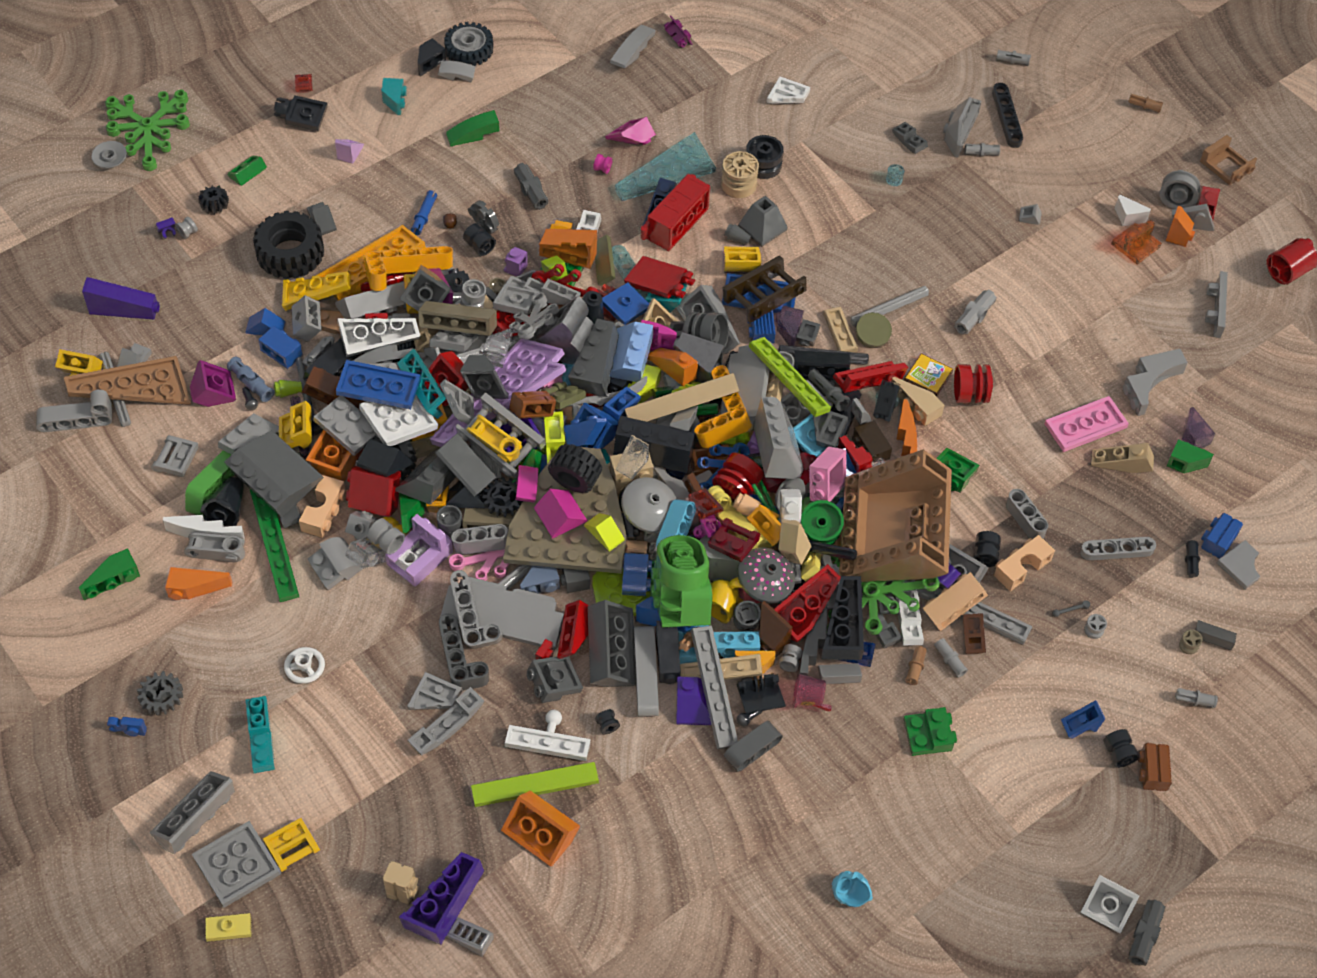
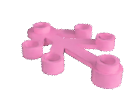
M505 549L482 552V554L466 558L461 554H454L449 558V565L453 571L464 569L465 566L486 561L481 569L475 573L476 579L486 581L487 573L498 558L504 557ZM502 561L500 565L495 567L494 571L497 578L506 576V569L509 563Z

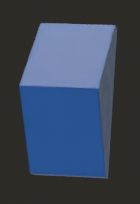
M264 308L249 317L246 334L264 335L273 326L279 330H284L286 322Z

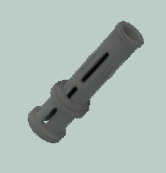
M813 369L809 372L808 378L826 394V399L833 403L838 411L848 408L850 398L846 395L844 396L840 388L831 385L818 370Z

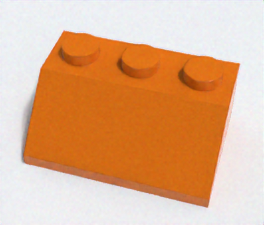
M530 790L518 796L501 831L551 867L570 846L580 825Z

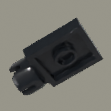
M296 95L291 100L282 97L276 99L279 102L274 104V116L285 119L286 125L319 132L328 108L327 102Z

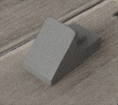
M136 343L133 344L130 350L122 348L117 367L146 362L152 354L151 349Z

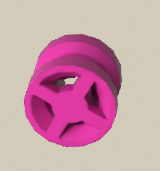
M598 154L595 158L593 169L595 171L601 170L603 173L608 174L612 166V158H606L602 154Z

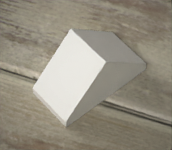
M1122 195L1118 196L1115 210L1122 226L1146 223L1151 211L1150 208Z

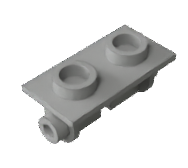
M324 337L302 363L307 367L311 366L334 344V337Z

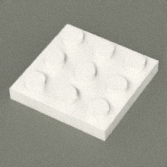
M415 395L411 410L369 401L360 404L361 412L382 443L388 446L399 444L438 429V423L425 410L417 395Z

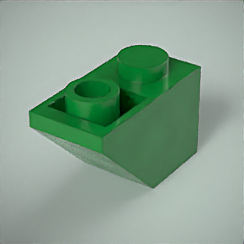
M1178 439L1167 467L1184 474L1208 468L1214 454Z

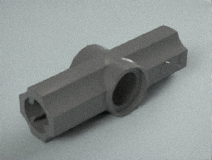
M518 164L514 168V174L520 182L524 196L529 197L535 208L539 210L545 208L548 204V198L542 190L538 176L533 175L527 164Z
M1148 899L1142 917L1139 919L1133 934L1134 941L1128 959L1139 966L1147 965L1152 948L1160 934L1161 927L1159 926L1166 906L1158 900Z

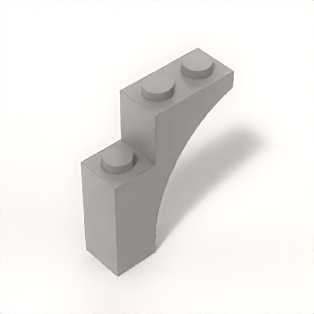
M1181 349L1141 357L1136 366L1137 374L1127 376L1123 385V392L1128 396L1131 408L1135 410L1137 416L1145 415L1149 404V392L1154 386L1164 379L1184 373L1188 362Z

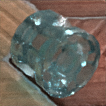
M898 164L890 165L887 170L886 182L891 186L901 185L905 171L904 168Z

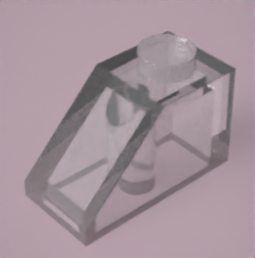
M510 328L488 336L486 343H482L479 354L486 355L493 366L503 368L514 329Z

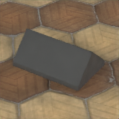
M458 433L436 452L439 458L474 497L496 478Z

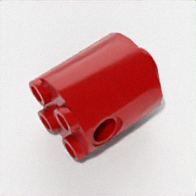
M1297 238L1268 255L1266 260L1268 272L1276 282L1288 285L1316 268L1317 251L1313 246L1312 240L1309 238Z

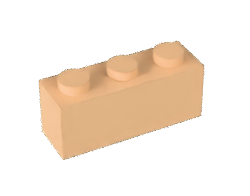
M970 572L960 576L954 585L944 588L938 597L927 601L923 609L937 628L942 631L986 598L988 594Z

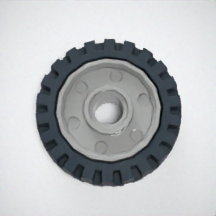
M465 22V25L462 23H458V26L454 25L453 29L450 28L444 37L446 56L449 57L450 61L472 64L473 66H476V63L481 65L483 61L487 62L488 58L490 59L491 54H493V36L491 31L487 30L486 26L482 27L480 23L476 25L475 22L471 24Z

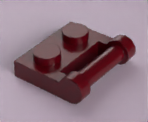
M725 518L721 527L708 541V547L742 562L757 544L761 534L755 530L750 531L733 523V520ZM728 531H734L749 539L747 541H744L734 535L729 534Z

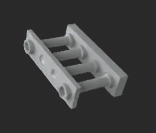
M485 392L481 397L483 408L478 414L485 417L488 413L493 412L497 415L494 425L500 428L502 425L508 424L512 427V432L509 434L511 437L517 438L522 435L527 439V443L520 450L519 457L508 464L497 456L498 454L471 435L466 429L471 427L477 420V415L465 428L457 424L455 426L457 433L465 442L469 441L498 464L506 476L510 477L512 475L516 479L518 475L515 469L516 466L532 448L537 447L542 450L546 445L545 439Z

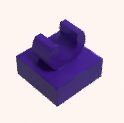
M173 217L156 223V230L158 233L162 232L164 239H167L166 231H171L173 236L176 235Z

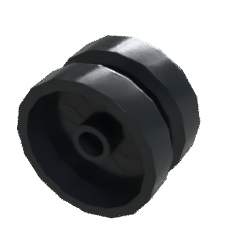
M759 135L749 140L746 145V152L752 154L758 160V178L770 179L778 175L782 169L784 153L781 141L769 135Z

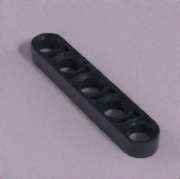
M999 82L994 85L992 91L1007 144L1012 148H1019L1023 142V133L1009 88L1005 83ZM997 89H1002L1004 92L1000 93ZM1001 101H1005V102H1007L1008 104L1003 105V104H1001L1000 102H1001ZM1004 113H1009V114H1011L1012 116H1011V117H1007V116L1004 115ZM1012 125L1015 129H1010L1007 126ZM1011 138H1018L1019 141H1013Z

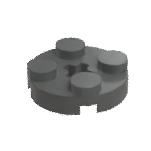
M478 200L468 208V213L476 223H480L487 232L493 234L499 229L497 228L499 226L498 218L491 208L488 210L485 207L487 205L485 202Z

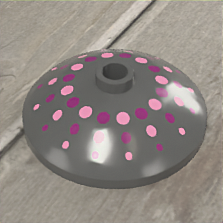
M764 547L754 548L738 564L737 575L740 585L755 600L777 603L787 598L794 588L795 573L787 558L776 550Z

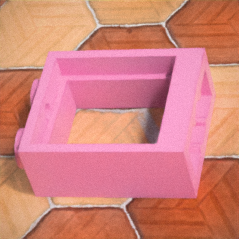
M828 446L810 465V501L827 500L830 502L845 486V449Z

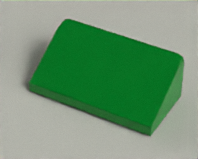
M252 155L229 171L227 175L242 186L265 170L267 166L262 157Z

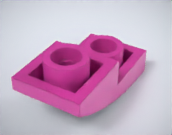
M518 466L515 500L535 503L538 468Z

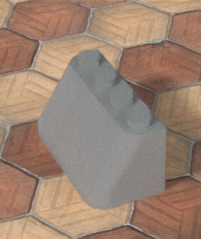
M761 397L753 426L765 477L800 478L803 472V464L793 426L777 398Z

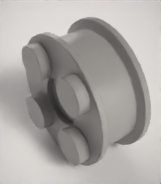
M1184 170L1173 171L1167 174L1162 181L1159 193L1160 199L1164 205L1171 209H1177L1178 206L1182 208L1194 206L1198 201L1201 185L1198 178L1192 173Z

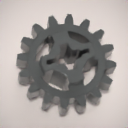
M162 671L161 675L158 676L154 672L153 678L146 676L147 682H140L142 688L137 689L139 694L137 698L142 709H147L149 714L154 710L156 715H159L160 711H163L166 715L167 709L170 708L174 711L173 705L181 704L179 698H183V687L180 684L179 678H174L172 673L166 676L165 671Z

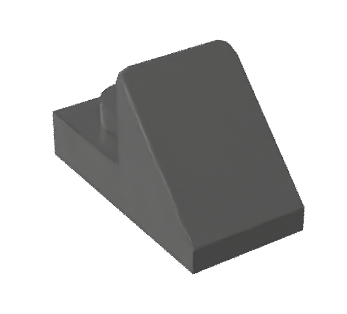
M320 202L307 207L310 218H313L319 225L322 235L337 230L328 205Z

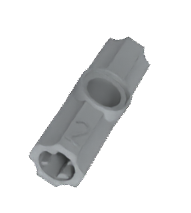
M989 289L983 290L975 301L969 302L963 315L955 323L954 327L958 333L962 335L968 334L977 323L983 321L987 311L996 301L997 297L994 295V292Z

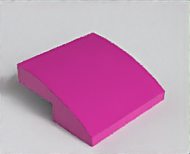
M641 320V323L653 325V339L649 351H654L658 348L675 350L673 345L677 332L664 325Z

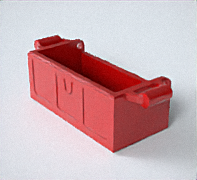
M687 174L648 215L646 223L641 226L640 238L642 240L648 239L669 252L709 209L710 185L697 179L694 174Z

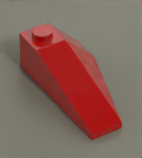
M829 564L774 609L792 626L791 640L795 642L801 640L813 629L840 582L841 577Z

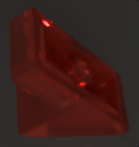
M706 488L688 495L689 501L694 502L696 505L699 523H701V519L716 518L724 511L723 507Z

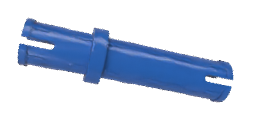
M432 190L427 191L421 208L414 217L415 221L410 231L414 232L416 229L415 235H420L424 225L428 222L429 213L437 198V193H434Z

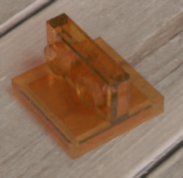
M1148 220L1140 225L1134 223L1115 237L1111 245L1138 265L1158 250L1162 243L1151 235L1155 223L1152 220Z

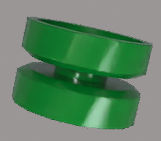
M817 500L810 503L804 509L801 516V525L808 540L833 545L838 540L842 531L844 516L840 508L834 503L827 500Z

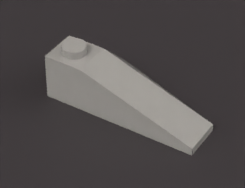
M700 285L676 307L684 321L691 312H703L706 314L723 313L727 318L729 326V337L723 353L728 354L740 344L723 304L712 286Z

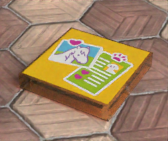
M921 353L905 376L904 381L933 392L937 397L953 373V368Z

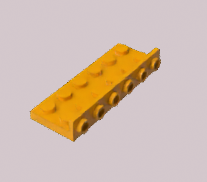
M401 225L317 275L321 278L327 274L348 272L350 274L351 289L333 295L339 301L345 297L363 293L360 284L368 281L365 273V253L381 250L424 248L426 245L422 239L404 225Z

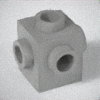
M366 511L353 512L349 516L345 532L354 535V538L357 540L365 541L368 539L367 533L370 527L378 518L373 517L372 513Z

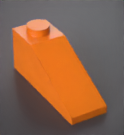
M658 348L648 354L647 359L680 385L684 386L697 379L698 361L686 352Z
M170 567L165 589L168 597L174 600L192 599L231 587L232 579L228 572Z

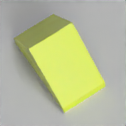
M598 513L584 524V527L609 552L625 541L610 515Z

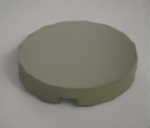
M871 312L859 319L856 325V336L863 345L869 348H879L890 339L892 327L885 316Z

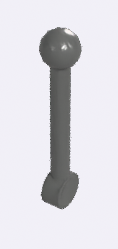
M1086 600L1080 605L1062 610L1055 609L1052 611V615L1058 617L1062 613L1080 608L1088 609L1090 602Z

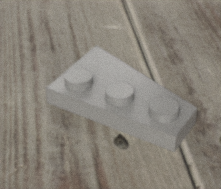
M253 413L218 441V448L232 455L238 448L271 430L279 436V426Z

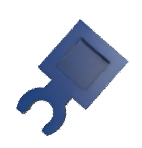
M116 717L108 718L107 726H110L109 731H124V734L133 737L138 735L145 736L147 727L143 719L122 717V719Z

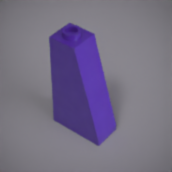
M86 277L82 293L90 315L154 320L156 313L160 310V303L157 302L155 294Z

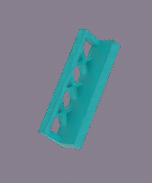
M412 349L397 365L401 371L417 374V370H422L416 395L425 410L438 419L443 415L438 406L446 400V397L417 351ZM414 357L415 360L412 366L408 362ZM425 382H430L428 390L424 386ZM432 394H438L439 397L434 401Z

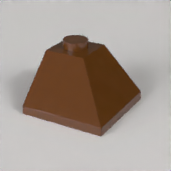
M763 601L761 603L758 629L760 651H775L776 658L782 653L784 646L790 644L792 626L769 604Z

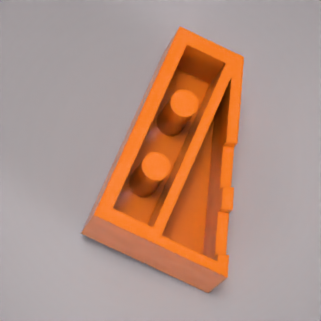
M546 229L539 244V256L550 258L557 255L565 263L590 269L597 254V230Z

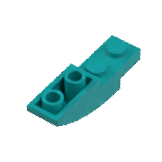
M267 697L245 699L253 772L260 773L275 770Z

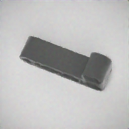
M453 614L442 615L439 619V628L451 683L461 687L463 691L470 687L474 689L486 686L489 682L488 665L482 661L466 663L457 619ZM477 673H484L481 676L476 675ZM458 677H464V678L461 679V680H457V679H456V678H458Z

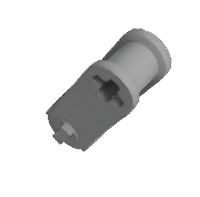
M192 532L188 536V547L184 550L185 555L191 558L234 563L244 558L245 541L238 536Z

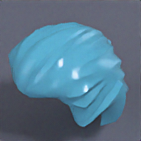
M857 871L841 872L832 881L834 897L840 904H845L848 907H860L873 899L868 880Z

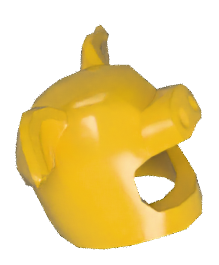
M738 577L731 581L721 579L711 583V616L722 623H728L732 618L734 608L736 609L738 604L744 601L739 597L738 588H742ZM721 609H723L727 615L721 614Z

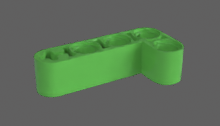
M223 450L188 484L185 493V510L194 515H203L200 512L203 503L226 479L234 476L224 463L231 456L230 453Z

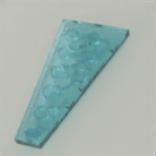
M694 132L615 184V191L622 202L655 191L660 177L678 184L687 174H694L697 178L716 172V166Z

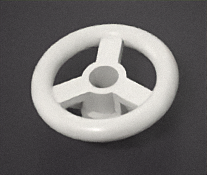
M302 647L292 651L284 663V671L287 677L301 684L310 683L318 679L325 667L322 654L310 647ZM313 655L319 662L316 672L311 668ZM300 669L305 671L309 677H298L291 671Z

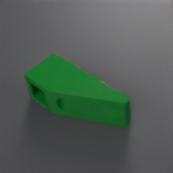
M127 548L110 555L78 587L83 600L94 598L98 594L107 590H113L121 584L131 582L140 577L137 565L129 549Z

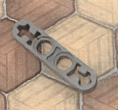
M1150 537L1091 540L1083 543L1080 554L1086 560L1148 557L1154 553L1156 542ZM1123 545H1130L1133 550L1126 551L1123 549ZM1110 546L1114 552H1106L1104 547Z

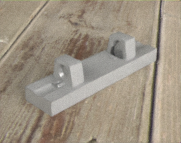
M1220 271L1216 283H1209L1206 293L1215 297V311H1207L1205 322L1214 324L1213 337L1221 338L1226 321L1228 272Z

